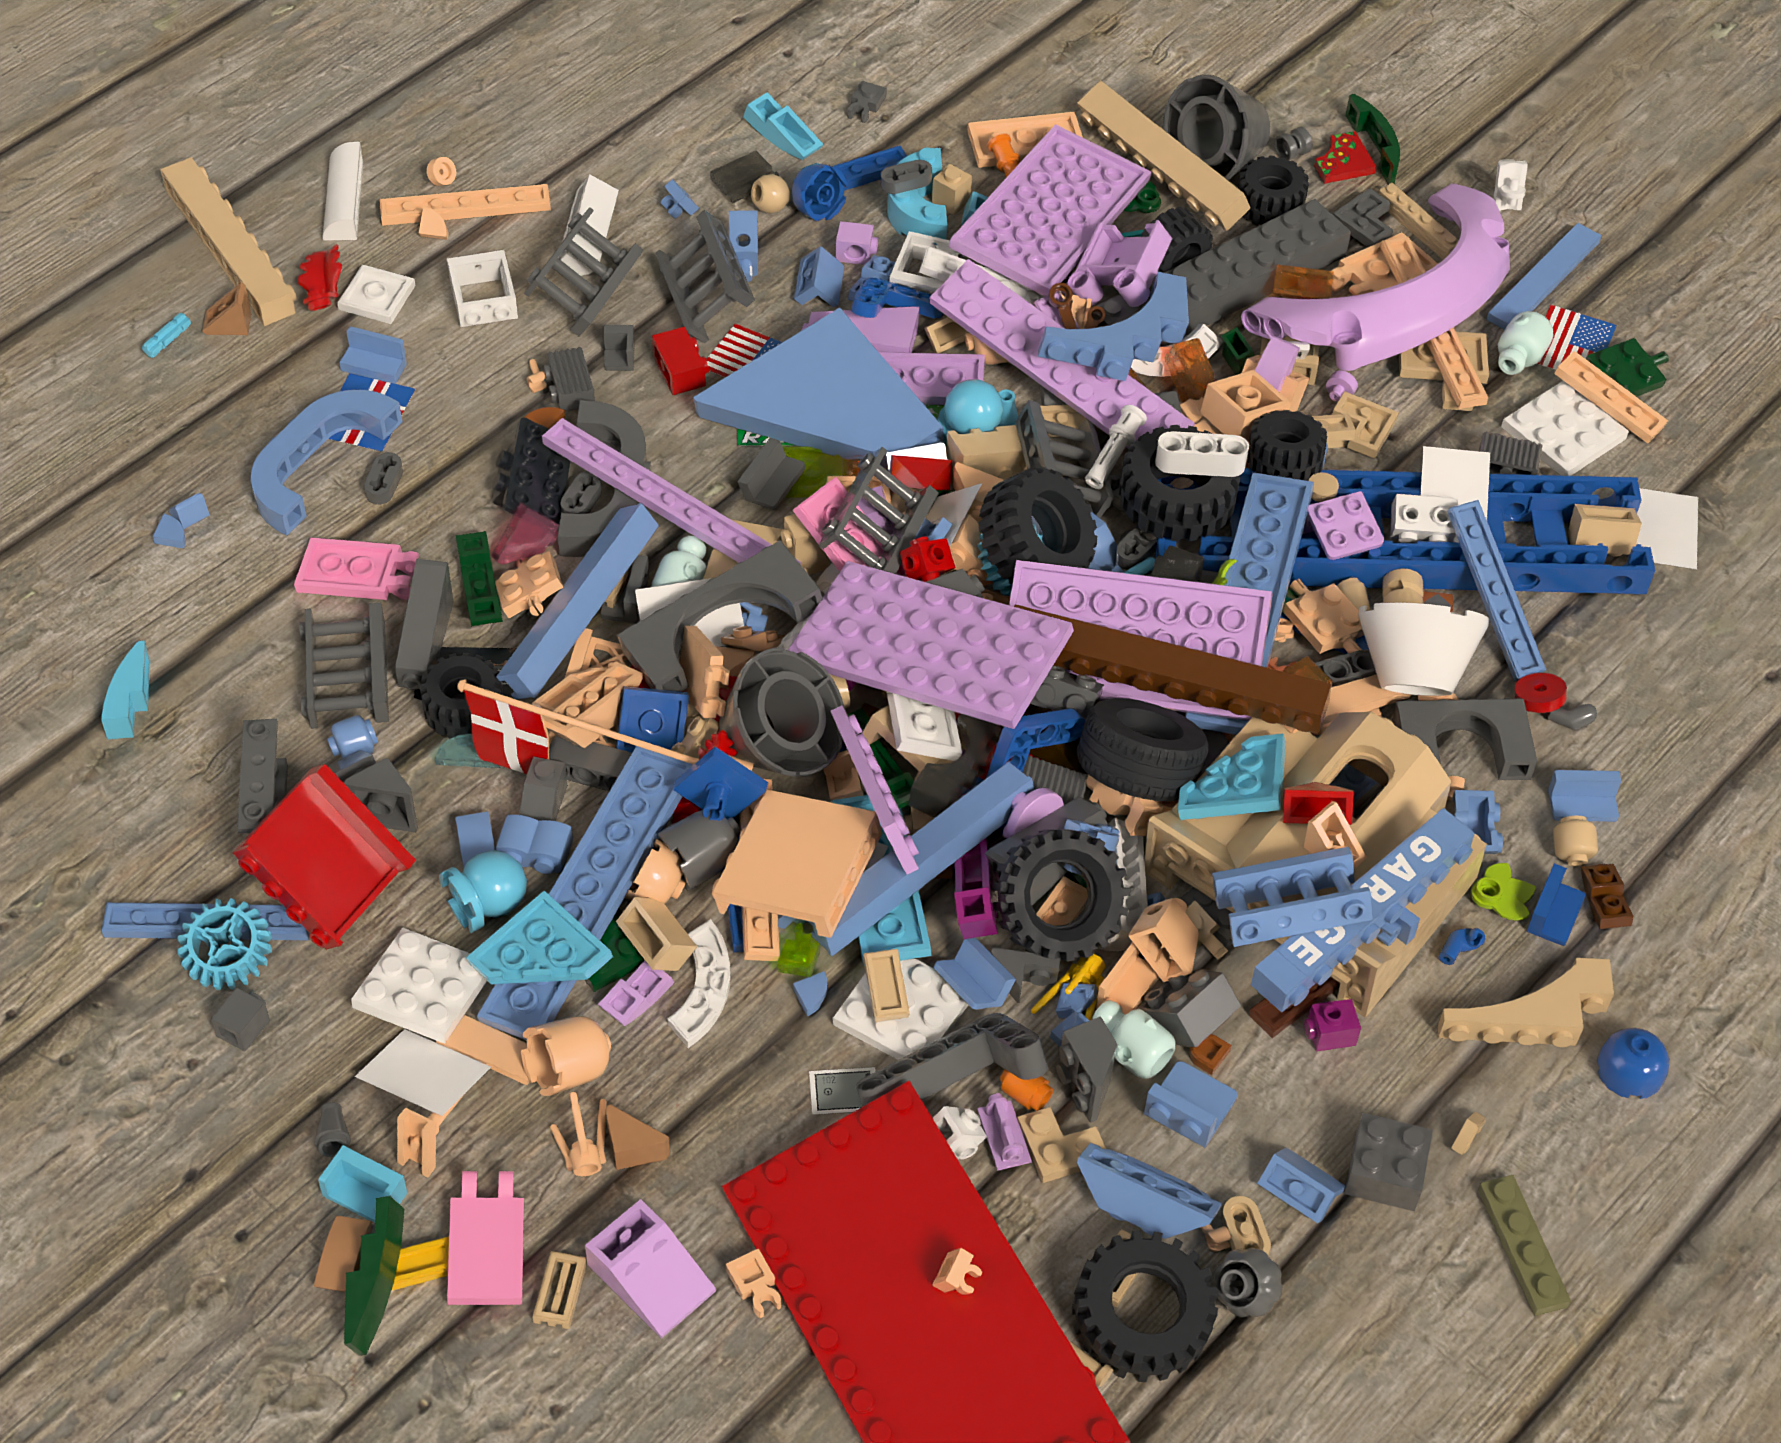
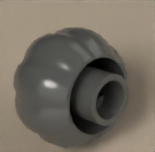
M1240 1248L1232 1250L1225 1256L1224 1261L1218 1265L1215 1271L1214 1278L1218 1291L1217 1298L1235 1316H1263L1271 1311L1275 1302L1282 1295L1283 1286L1281 1283L1282 1274L1280 1267L1261 1249L1250 1248L1245 1250Z

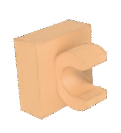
M962 1248L948 1252L933 1282V1286L944 1293L954 1289L963 1295L973 1293L974 1288L965 1283L964 1276L968 1273L976 1278L982 1274L978 1266L970 1264L974 1255Z

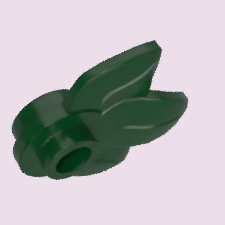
M1148 181L1123 211L1152 213L1159 210L1161 198L1156 191L1155 185Z

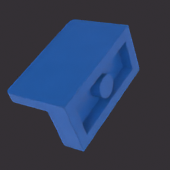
M1554 863L1532 915L1527 932L1565 946L1586 894L1583 891L1562 884L1561 882L1567 868Z

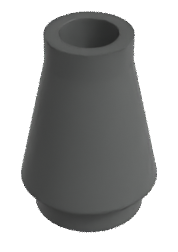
M329 1102L321 1107V1116L314 1143L320 1154L326 1157H335L343 1145L346 1147L350 1145L351 1138L342 1114V1106L335 1102Z

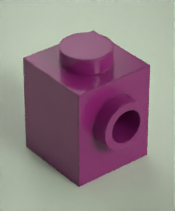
M1352 999L1312 1004L1309 1017L1304 1021L1306 1036L1308 1039L1313 1040L1316 1052L1356 1046L1361 1031V1025Z

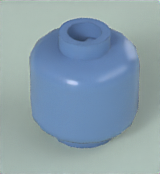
M354 715L334 723L331 727L333 736L327 738L333 755L337 756L340 754L342 759L359 750L372 754L375 748L374 744L378 743L370 720H364L359 715Z

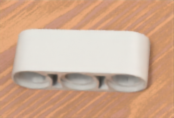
M1165 432L1158 440L1155 463L1157 468L1165 473L1236 477L1245 470L1249 444L1245 438L1237 435Z

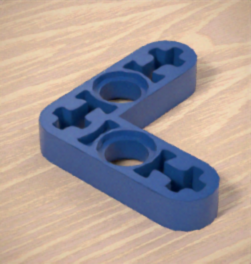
M868 278L855 294L851 311L854 314L865 318L876 317L885 304L895 307H919V314L931 318H942L944 314L930 304L931 294L878 278Z
M1064 709L1022 716L1015 729L1004 726L986 778L1005 765L1010 758H1012L1010 763L1023 772L1030 749L1075 741L1081 736L1086 720L1075 709ZM1048 726V728L1041 733V731Z

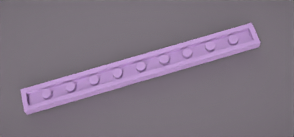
M563 418L542 435L543 444L738 563L747 560L759 553L763 548L772 545Z

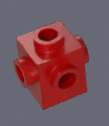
M928 536L920 537L910 541L911 546L900 552L903 567L908 578L927 582L956 568L947 538L929 541Z

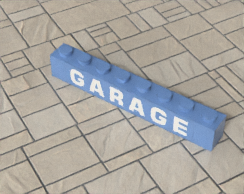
M1445 808L1441 809L1351 885L1353 890L1369 887L1373 920L1291 936L1255 966L1251 986L1281 1012L1291 1004L1294 1006L1300 1004L1314 984L1322 985L1330 977L1335 966L1339 963L1344 965L1349 962L1363 942L1369 944L1377 937L1380 928L1387 922L1389 924L1394 923L1403 913V907L1407 906L1410 902L1416 904L1425 895L1427 887L1433 882L1436 885L1441 883L1455 863L1463 864L1473 851L1471 844L1475 833Z

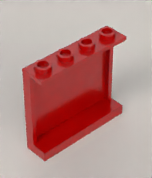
M326 764L311 768L232 852L239 859V866L246 873L254 875L263 884V891L269 897L278 900L286 908L288 917L294 922L301 924L310 933L309 937L313 943L326 950L341 946L344 942L340 938L391 880L399 872L408 870L416 861Z

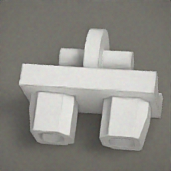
M1503 159L1498 162L1493 199L1499 211L1504 209H1522L1523 197L1526 192L1524 188L1528 165L1526 161Z

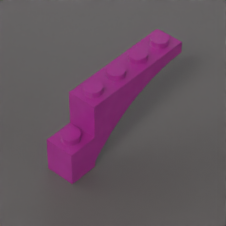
M966 794L949 796V807ZM988 837L955 861L956 882L954 895L958 925L964 939L998 934L996 918H999L998 911H995L993 903L996 902L995 891L992 890L994 882L992 867L985 855L989 850Z

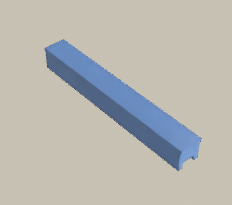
M642 503L618 510L565 582L563 588L560 589L496 676L499 681H506L513 689L512 697L514 699L535 698L659 527Z
M1007 762L911 836L919 854L913 856L919 868L918 870L906 875L895 851L892 850L863 872L832 937L819 936L815 923L808 921L813 925L812 937L828 951L831 957L1006 823L1013 811L1012 801L1014 797L1021 792L1028 794L1034 791L1032 778L1030 776L1027 777L1013 764Z

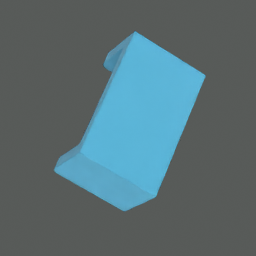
M344 1145L319 1177L323 1197L374 1223L376 1198L391 1196L400 1204L407 1195L403 1175Z

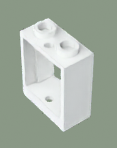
M909 231L890 275L889 282L932 295L944 282L907 273L912 259L923 260L927 246L961 259L963 255L949 248L950 240Z
M504 250L447 258L449 278L460 327L518 318L516 297ZM495 280L502 281L505 296L463 302L460 286Z

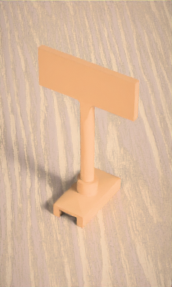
M464 1015L445 1044L436 1041L440 1045L491 1066L490 1069L522 1084L528 1085L530 1082L521 1056V1050L527 1048V1043ZM461 1098L443 1116L432 1112L426 1118L407 1108L397 1117L398 1164L404 1166L411 1159L422 1165L423 1176L428 1178L436 1168V1135L439 1133V1126Z

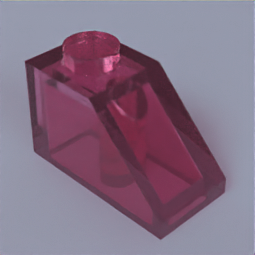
M520 503L494 548L491 557L504 565L543 553L547 546H552L557 539L559 525L551 518Z

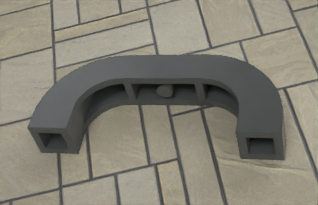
M580 400L577 427L651 471V462L647 461L645 436L639 423L629 413L614 405ZM615 488L614 496L610 503L597 512L589 514L561 513L558 531L559 555L563 557H584L618 510L638 505L639 502Z

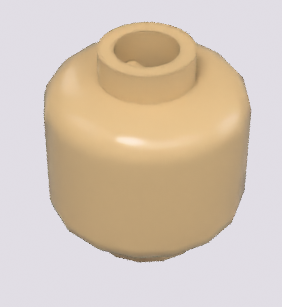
M1578 815L1564 817L1554 827L1555 855L1560 860L1568 861L1569 866H1584L1588 864V859L1597 855L1598 840L1596 826L1592 822L1587 821L1586 817Z

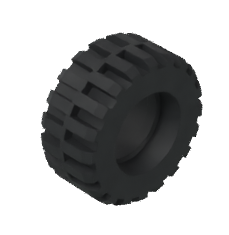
M1171 425L1167 429H1164L1163 426L1153 429L1151 434L1146 432L1138 437V441H1134L1129 446L1128 452L1124 456L1119 488L1122 508L1127 511L1126 515L1133 523L1138 522V527L1146 533L1148 531L1153 532L1154 537L1160 539L1168 537L1171 538V541L1179 542L1180 539L1194 541L1201 535L1205 538L1213 534L1215 529H1221L1227 523V520L1231 518L1236 504L1240 475L1225 477L1173 474L1159 470L1155 460L1158 440L1163 433L1171 431L1213 433L1206 430L1201 432L1197 430V427L1189 425L1188 428H1180V425ZM1179 476L1191 479L1201 487L1191 490H1179L1162 484L1158 479Z
M1045 467L1029 468L999 482L992 487V490L984 498V504L981 506L979 517L982 518L979 522V532L983 535L981 543L983 549H987L989 554L987 558L991 565L995 564L998 568L997 573L1004 579L1008 578V583L1013 585L1016 560L1088 569L1093 561L1096 552L1093 548L1097 545V536L1094 531L1097 526L1096 521L1092 520L1091 517L1092 509L1090 504H1086L1083 497L1085 495L1082 491L1076 489L1073 486L1074 482L1068 477L1062 478V473L1052 469L1049 470ZM1032 516L1042 530L1045 545L1034 529Z

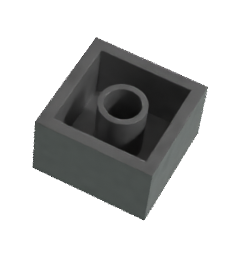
M1362 1113L1355 1136L1344 1194L1415 1212L1423 1189L1433 1130Z

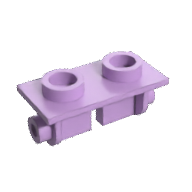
M999 1093L991 1095L988 1098L989 1103L987 1106L977 1108L987 1136L986 1138L997 1171L1031 1163L1032 1160L1012 1102L1002 1098V1095Z

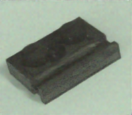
M756 150L710 171V180L725 196L728 195L731 198L732 203H735L751 195L752 186L758 178L768 174L779 176V173L777 171L774 172L772 166Z

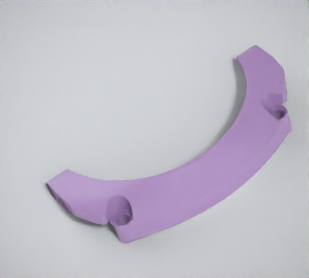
M1451 183L1431 195L1428 203L1437 215L1445 217L1450 221L1454 220L1459 226L1461 236L1453 251L1435 267L1398 285L1360 295L1329 299L1266 297L1242 312V323L1249 332L1270 340L1272 336L1282 339L1288 335L1292 339L1308 342L1309 344L1334 347L1336 366L1344 371L1356 370L1361 366L1389 358L1421 345L1455 327L1479 309L1497 290L1510 270L1509 241L1498 237L1504 234V222L1497 204L1493 198L1483 192Z

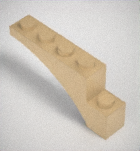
M1575 958L1572 968L1557 980L1534 993L1513 1001L1475 1008H1444L1438 1024V1038L1451 1039L1458 1042L1481 1040L1487 1043L1517 1042L1522 1045L1553 1044L1557 1047L1576 1046L1583 1030L1582 1011L1590 1014L1607 1012L1614 996L1610 959Z

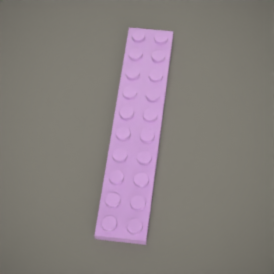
M970 259L930 296V304L1108 435L1111 426L1117 424L1120 419L1121 409L1124 405L1138 407L1147 417L1145 424L1139 426L1136 431L1135 441H1138V437L1146 432L1151 434L1153 429L1163 426L1164 429H1167L1171 425H1180V428H1188V425L1195 426L1193 421L1129 375L1126 381L1097 376L1096 367L1038 357V348L1045 327H1063Z

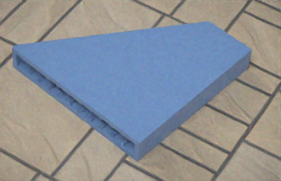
M841 308L836 309L693 397L696 414L700 418L859 463L868 452L873 454L881 447H884L889 452L944 443L943 426ZM884 455L880 465L887 470L886 457Z

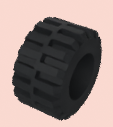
M1269 155L1266 158L1261 156L1257 157V160L1252 159L1248 161V165L1242 167L1238 182V189L1244 193L1251 207L1243 215V218L1252 220V223L1255 225H1262L1305 204L1309 186V178L1304 173L1305 170L1301 166H1297V163L1293 160H1286L1287 158L1285 157L1277 158Z
M1177 207L1175 209H1168L1150 222L1156 223V220H1159L1172 238L1158 268V272L1164 273L1212 248L1213 243L1211 241L1213 240V235L1211 231L1187 208ZM1146 229L1142 232L1141 237H1149Z
M1275 410L1271 411L1270 414H1262L1260 418H1256L1251 427L1247 455L1249 468L1259 474L1309 481L1313 474L1315 475L1322 471L1328 437L1327 431L1322 427L1323 424L1314 420V417L1310 415H1304L1303 412Z
M456 653L449 655L450 658L444 659L442 657L438 659L437 665L431 664L427 668L428 674H423L421 678L422 684L420 685L423 710L428 725L431 729L436 728V733L439 735L448 734L449 739L455 740L456 737H462V740H469V736H472V720L467 699L452 698L455 695L464 693V690L460 692L458 689L459 681L466 679L467 684L503 695L502 681H499L496 677L499 671L497 668H494L491 661H483V657L480 655L471 657L470 653H463L462 656H456Z

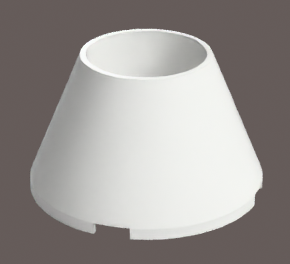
M1375 603L1374 610L1366 611L1367 606H1361L1358 613L1381 688L1392 692L1422 696H1447L1453 694L1488 628L1489 618L1470 610H1465V616H1462L1458 613L1450 612L1451 607L1419 603Z

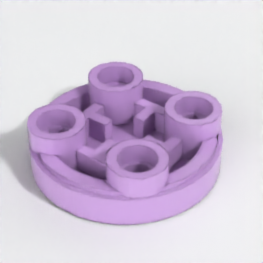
M1048 788L1036 789L1028 794L1025 792L1017 794L1012 801L1013 811L1009 817L1008 824L1003 830L1004 838L1008 839L1064 806L1062 798Z

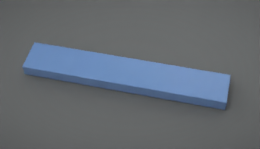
M1577 223L1488 313L1486 320L1505 330L1517 314L1533 311L1600 243L1602 235Z
M1479 500L1449 508L1447 511L1514 682L1529 674L1544 673L1546 671L1545 665Z
M107 902L101 931L103 937L178 939L179 935L187 934L182 928L183 923L193 924L194 922L190 916L191 912H195L198 915L204 912L202 904ZM207 904L210 909L215 908L214 904ZM248 904L250 910L254 908L259 910L261 914L259 919H266L269 925L266 930L271 932L272 940H309L310 933L301 924L294 922L288 917L286 908L283 905ZM224 923L219 924V925L213 927L212 929L219 928V927L223 926ZM243 925L240 939L251 940V930Z

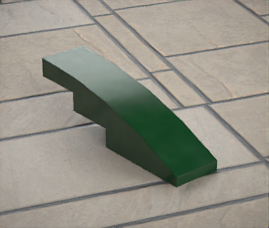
M391 1196L376 1198L375 1233L361 1235L360 1270L346 1273L344 1345L359 1356L367 1355L383 1319L395 1280L402 1245L405 1209Z

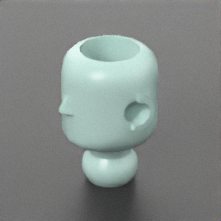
M1526 311L1517 314L1510 321L1498 342V351L1500 353L1498 365L1504 373L1510 375L1518 374L1525 367L1533 366L1541 361L1553 339V328L1547 318L1537 312Z
M695 536L683 537L677 545L678 551L667 553L661 560L651 587L702 580L707 568L706 564L702 561L706 554L705 543Z
M1107 1000L1095 1011L1092 1019L1101 1016L1117 1043L1115 1059L1135 1076L1143 1079L1154 1077L1173 1056L1175 1051L1174 1036L1143 1010L1135 1009L1125 1015L1122 1012V1007L1117 1002Z

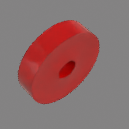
M1529 674L1519 679L1515 684V699H1524L1526 711L1534 713L1551 712L1565 704L1567 700V686L1562 678L1553 674Z

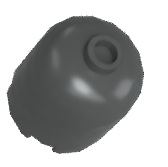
M702 809L658 833V840L665 843L670 851L673 852L675 850L681 857L683 862L680 864L683 872L681 879L686 882L684 888L687 891L697 888L725 869L729 854L734 852L739 843L737 836L741 834L739 826L732 817L728 819L724 817L720 821L709 820L711 809L707 818L704 817Z

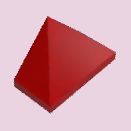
M892 455L891 474L907 487L924 489L930 485L935 490H950L952 460Z
M1319 782L1284 788L1283 823L1308 824L1313 817L1333 801L1337 802L1348 824L1352 825L1354 791Z

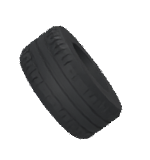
M1112 698L1098 702L1089 710L1077 747V756L1082 768L1091 777L1116 791L1147 800L1175 801L1179 800L1180 787L1190 780L1195 783L1200 778L1209 751V745L1202 729L1191 720L1170 709L1140 700Z

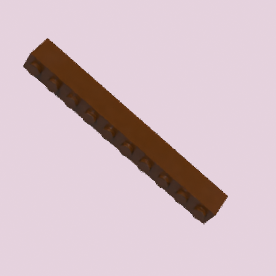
M1014 605V607L1072 623L1074 632L1053 666H1060L1079 675L1102 678L1110 683L1118 682L1133 686L1142 691L1165 694L1173 699L1196 702L1204 707H1215L1230 711L1236 715H1247L1262 719L1270 724L1286 725L1301 732L1320 733L1330 701L1332 686L1330 683Z

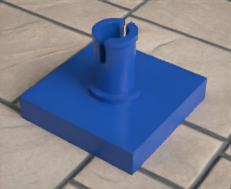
M623 686L617 733L671 750L676 743H681L684 739L689 694L687 692ZM616 739L615 748L633 753L636 748L635 745Z
M714 747L675 780L673 790L703 809L705 818L709 816L711 809L709 820L720 821L724 817L726 819L736 817L766 792L768 782L717 747Z

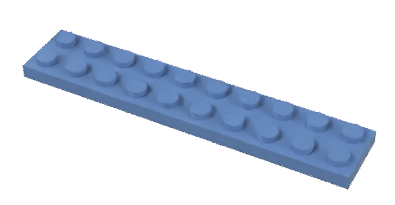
M1253 473L1229 559H1235L1237 562L1226 572L1225 578L1228 581L1224 586L1272 591L1273 595L1262 662L1263 667H1268L1313 494L1314 482ZM1186 714V718L1194 722L1199 728L1236 735L1249 722L1248 720L1203 714Z
M636 746L550 891L549 895L598 940L603 936L646 857L653 849L654 842L659 838L658 833L665 828L683 797L673 790L675 780L691 768L693 764ZM577 980L495 984L477 1017L483 1024L527 1040L523 1037V1032L527 1028L554 1021Z

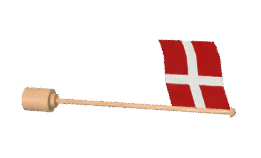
M466 679L458 683L459 691L463 692L464 690L471 712L473 743L479 758L524 774L528 773L533 757L550 760L549 734L547 727H545L543 716L693 765L699 761V759L467 684ZM730 756L752 771L754 763Z

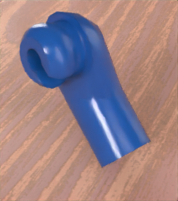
M1479 928L1453 931L1448 936L1438 956L1439 960L1444 964L1453 965L1460 952L1475 950L1484 944V932Z

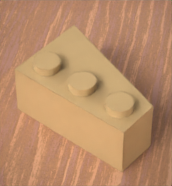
M1016 425L998 426L991 432H981L979 428L971 429L969 434H957L955 430L947 431L946 454L947 459L952 460V483L954 479V466L957 462L1003 480L1012 477V474H1018L1027 470Z

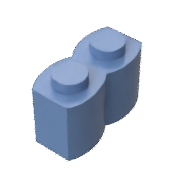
M507 815L496 845V851L508 853L522 867H532L542 874L561 873L573 842L571 826L557 821H538L523 815Z

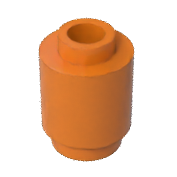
M1006 1069L1000 1076V1081L1002 1082L1001 1091L1028 1110L1034 1109L1038 1111L1043 1109L1054 1091L1049 1086V1081L1042 1076L1023 1080Z

